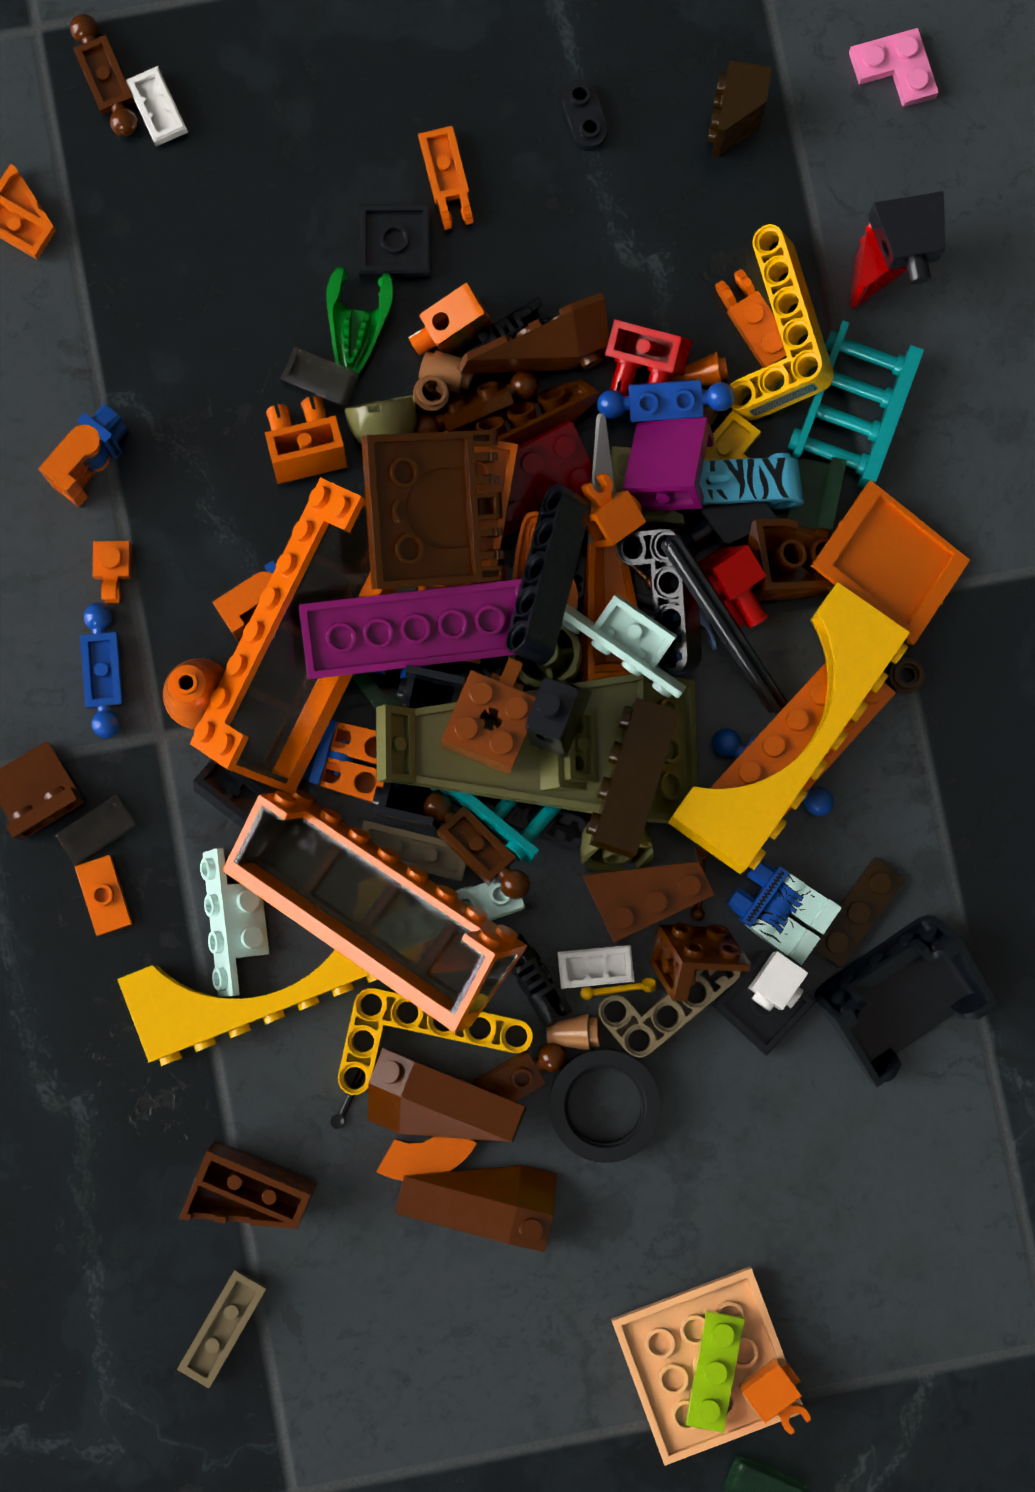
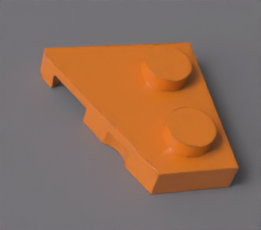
M10 163L0 179V239L38 260L55 234L56 229L17 168Z

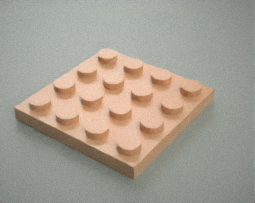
M750 1266L611 1319L665 1466L781 1422L777 1414L765 1424L739 1387L740 1383L773 1358L777 1360L781 1367L787 1363ZM706 1309L742 1316L745 1319L724 1433L686 1426L685 1423ZM800 1398L793 1402L803 1405ZM799 1413L792 1414L790 1418L799 1415Z

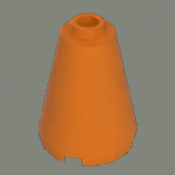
M205 658L189 659L177 665L169 673L163 687V702L170 717L181 726L195 730L210 703L212 693L218 687L226 669L217 662Z

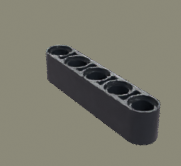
M561 484L551 486L543 497L505 643L508 651L540 666L550 660L556 648L591 510V504L588 499Z

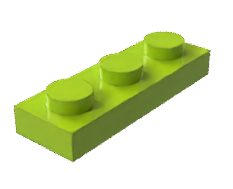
M706 1309L685 1421L686 1426L724 1433L744 1317Z

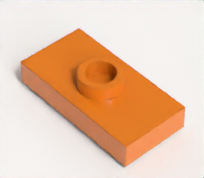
M112 855L74 866L96 936L133 925Z

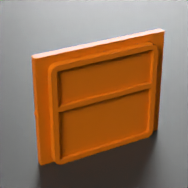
M869 481L843 520L839 522L838 527L811 567L834 585L837 582L909 631L910 634L905 641L912 646L916 643L940 605L943 604L944 599L970 559L873 481Z

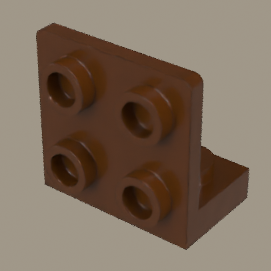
M47 741L0 768V805L10 821L5 826L12 838L24 840L85 803L52 745Z
M686 923L659 925L650 960L651 966L672 1001L687 1002L690 987H693L696 982V969L748 972L751 967V962L730 931L716 924L708 925V927L691 926Z

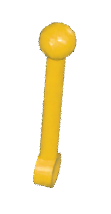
M645 978L641 983L595 989L585 986L581 989L580 996L584 1000H591L594 996L637 990L651 993L656 990V981L653 978Z

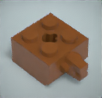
M509 658L502 676L493 673L491 678L470 670L441 738L440 747L510 775L526 738V722L536 699L535 696L523 692L524 685L516 682L523 663ZM488 716H493L497 718L496 724L500 727L496 728L494 725L492 730H487L484 728L485 721L482 718L488 719Z

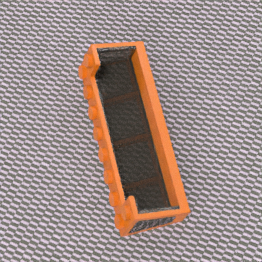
M320 477L316 487L310 493L309 501L300 520L293 528L292 536L283 554L277 560L274 573L267 587L260 595L259 603L243 630V636L234 654L228 660L222 679L212 693L210 703L201 721L197 724L194 736L190 742V745L224 768L293 795L353 674L308 679L299 604L394 593L396 589H372L366 499Z
M296 789L294 795L282 791L259 794L222 871L451 1031L457 1032L471 1027L525 951L527 945L517 939L518 934L507 926L496 925L487 919L488 914L481 908L474 905H466L457 898L458 894L453 889L444 885H437L429 880L428 873L423 869L413 865L408 866L399 860L400 855L393 849L386 846H378L372 842L370 834L366 831L348 826L341 821L343 817L339 813L329 808H322L314 803V797L309 793Z

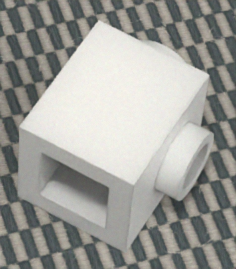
M775 951L770 955L748 987L755 993L752 999L768 1011H771L773 1007L783 1010L786 1005L792 1008L804 991L799 986L808 972L778 951Z

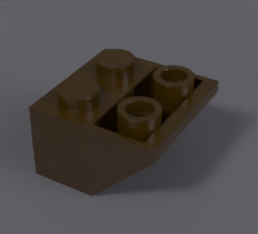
M729 60L727 73L720 72L707 142L714 143L712 156H721L759 129L767 102L772 67Z

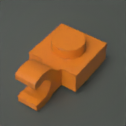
M93 541L92 577L95 580H103L101 600H105V604H120V580L131 579L132 544L130 541Z

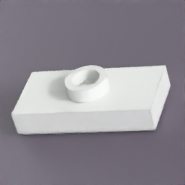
M158 66L126 80L155 146L188 133Z
M631 945L557 952L561 989L635 982Z

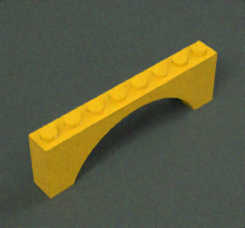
M838 582L810 619L819 636L826 659L827 695L821 720L806 748L784 769L756 783L727 789H708L693 786L667 822L739 874L748 867L754 870L763 859L766 851L761 847L768 837L775 840L783 830L787 821L782 819L788 808L797 809L808 793L802 789L808 779L817 780L828 764L823 759L830 748L836 751L848 735L843 730L850 719L856 722L869 705L863 701L869 691L872 690L876 693L889 676L883 672L889 662L897 664L908 648L903 642L910 634L909 631Z
M383 873L359 883L358 900L352 917L353 921L360 925L364 922L394 879ZM402 886L378 919L410 909ZM374 924L371 928V933L378 937ZM425 944L400 951L401 954L416 964L421 963V955L428 952ZM334 950L317 969L297 983L280 991L253 998H220L196 991L168 975L158 965H151L117 980L148 1062L159 1060L161 1066L181 1059L180 1051L194 1046L196 1052L217 1044L214 1037L228 1032L230 1039L251 1031L249 1023L263 1018L264 1024H269L286 1017L284 1009L297 1005L299 1011L319 1004L318 996L332 991L333 996L336 997L354 990L352 982L365 977L368 983L378 979Z

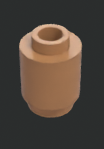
M438 350L435 353L426 351L421 363L419 379L427 375L437 376L446 383L449 392L459 395L462 388L469 389L473 373L460 374L457 367L462 360L461 357Z

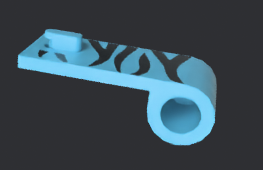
M777 453L769 458L707 460L703 462L700 486L704 495L703 505L767 502L772 510H788L799 507L804 503L799 460L792 458L789 453Z

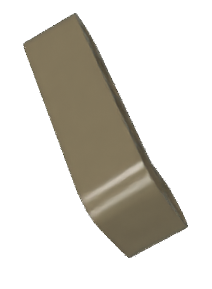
M696 969V982L703 986L705 992L700 1002L691 1003L688 1000L687 1002L672 1001L669 994L666 993L641 1015L624 997L609 995L599 1003L598 1017L626 1052L635 1057H645L651 1054L736 982L740 977L741 971H728L731 974L728 978L724 975L715 978L712 982L718 987L713 991L709 981L700 976L704 970ZM705 970L707 976H711L717 970ZM611 1001H619L625 1008L624 1017L618 1022H610L605 1016V1007ZM663 1006H671L676 1011V1021L669 1027H663L657 1021V1013ZM641 1029L647 1033L649 1041L644 1049L636 1051L630 1047L628 1039L633 1031Z

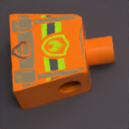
M466 282L422 312L419 316L425 327L408 338L419 356L435 346L442 352L449 354L477 339L476 334L491 326L493 322L477 295Z

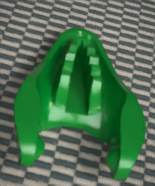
M338 266L333 271L327 285V310L336 367L342 377L351 379L355 378L362 371L373 350L391 307L393 286L390 274L383 273V276L378 279V285L380 286V292L378 293L379 307L373 311L349 308L342 302L344 282L348 279V273L345 267Z

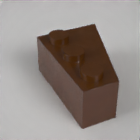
M699 861L582 875L614 943L714 896V892Z
M215 1140L205 1153L179 1219L214 1220L217 1223H226L227 1221L250 1223L249 1225L297 1229L304 1218L318 1183Z

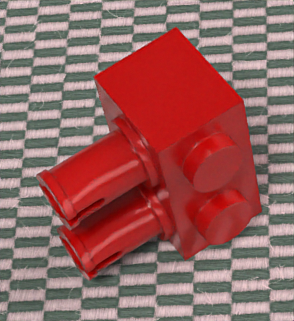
M614 319L605 353L607 356L615 357L614 361L617 362L610 390H616L623 396H629L628 385L634 384L637 369L642 368V365L648 366L647 370L650 371L648 383L670 381L671 376L675 377L676 374L684 375L693 340Z
M749 545L718 548L698 562L738 626L745 624L747 628H751L767 618L768 615L764 612L752 592L753 585L765 578L766 574Z

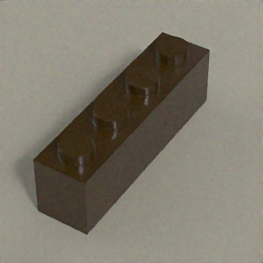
M636 698L631 707H624L618 726L624 728L621 742L614 741L608 758V762L613 764L610 778L603 776L597 798L603 799L599 813L592 812L586 833L592 835L589 845L629 858L637 855L680 711L640 698Z

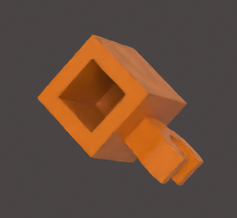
M601 473L596 476L597 481L600 483L599 492L594 489L591 483L581 486L584 496L593 504L586 530L597 548L614 546L646 523L641 514L642 508L639 501L629 491L612 493V479L608 474Z
M773 1358L739 1384L741 1391L765 1424L778 1414L784 1429L792 1435L795 1433L792 1425L789 1423V1418L792 1414H801L807 1423L811 1420L810 1414L803 1405L793 1403L802 1396L795 1387L801 1381L788 1363L781 1367L777 1360Z

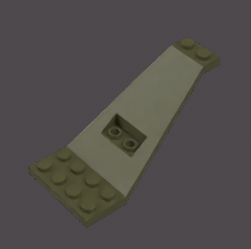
M628 674L572 683L588 689L592 693L567 758L532 746L528 735H526L510 775L440 747L441 738L457 702L416 709L392 705L376 707L377 781L466 793L585 813H599L603 799L597 798L603 776L610 778L613 764L608 762V758L614 741L621 742L624 728L618 726L625 706L631 707L636 698H640L680 711L647 822L668 824L667 822L692 787H698L695 681L674 677L687 686L680 698H676L674 695L668 698L660 694L652 687L653 681L643 674L640 676ZM539 689L523 692L537 697ZM488 716V719L482 718L485 721L484 728L487 730H492L494 725L496 728L500 727L496 724L497 718L493 716Z

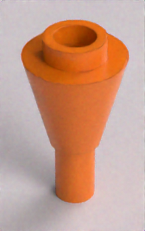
M717 352L687 365L684 375L676 374L675 377L671 376L670 381L701 379L702 386H711L714 383L722 382V380L729 379L726 358H718Z

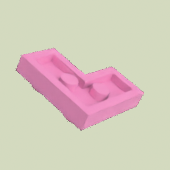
M918 28L850 47L849 55L859 85L893 76L903 108L937 98L939 94Z

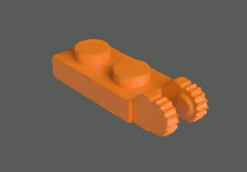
M453 126L419 133L418 138L435 205L438 204L444 230L451 229L453 223L446 202L457 199L460 200L461 215L465 224L474 223L468 199L470 196Z
M742 269L734 273L735 282L746 297L738 303L730 287L723 280L715 284L719 297L728 309V316L761 367H767L787 358L775 316L760 292L755 291L754 285Z

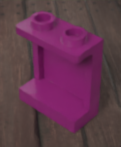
M695 417L637 422L623 490L629 491L639 501L642 511L703 508L704 495L700 486V478L706 447L714 445V436L708 418Z

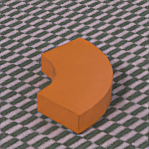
M431 1137L423 1142L408 1143L395 1138L376 1172L403 1181L405 1175L449 1172L468 1157L477 1142L473 1139Z

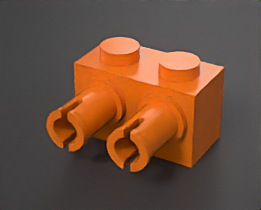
M313 396L315 409H312L309 397L301 402V408L306 419V423L292 426L289 408L285 404H278L280 418L277 417L274 405L266 410L271 431L265 432L277 484L347 468L345 449L336 415L327 417L322 397Z

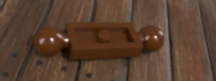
M79 14L70 23V33L76 41L83 44L74 47V52L102 116L112 112L110 117L111 129L119 136H130L138 128V118L131 109L125 108V106L135 103L106 34L96 38L98 25L95 19L87 14Z
M519 371L514 374L507 385L502 381H489L477 387L476 392L469 395L450 397L444 407L437 410L438 414L433 415L427 412L418 414V422L414 433L439 432L440 428L443 427L447 431H451L514 404L513 397L529 399L538 391V379L530 371Z
M443 793L430 794L423 803V811L425 816L434 817L437 822L443 823L437 830V835L488 886L499 878L501 880V890L506 897L516 900L526 896L530 889L529 877L521 870H511L509 868L515 862L516 857L465 806L454 814L452 812V802L447 795Z
M546 1043L540 1048L537 1058L532 1059L527 1050L472 1080L470 1083L516 1102L546 1084L541 1075L542 1071L556 1072L561 1070L566 1064L567 1053L561 1045Z

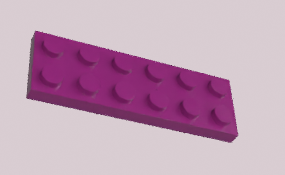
M521 579L299 604L308 679L400 669L406 668V665L425 666L516 655L508 651L505 643Z

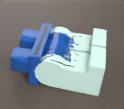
M760 861L754 870L750 868L746 874V877L760 886L755 896L751 897L740 888H736L726 904L735 914L740 916L737 921L748 927L793 963L802 966L820 940L814 933L824 934L842 907L807 886L781 866L772 867ZM791 915L793 918L798 920L800 923L805 925L810 930L805 929L800 924L791 919L789 916Z

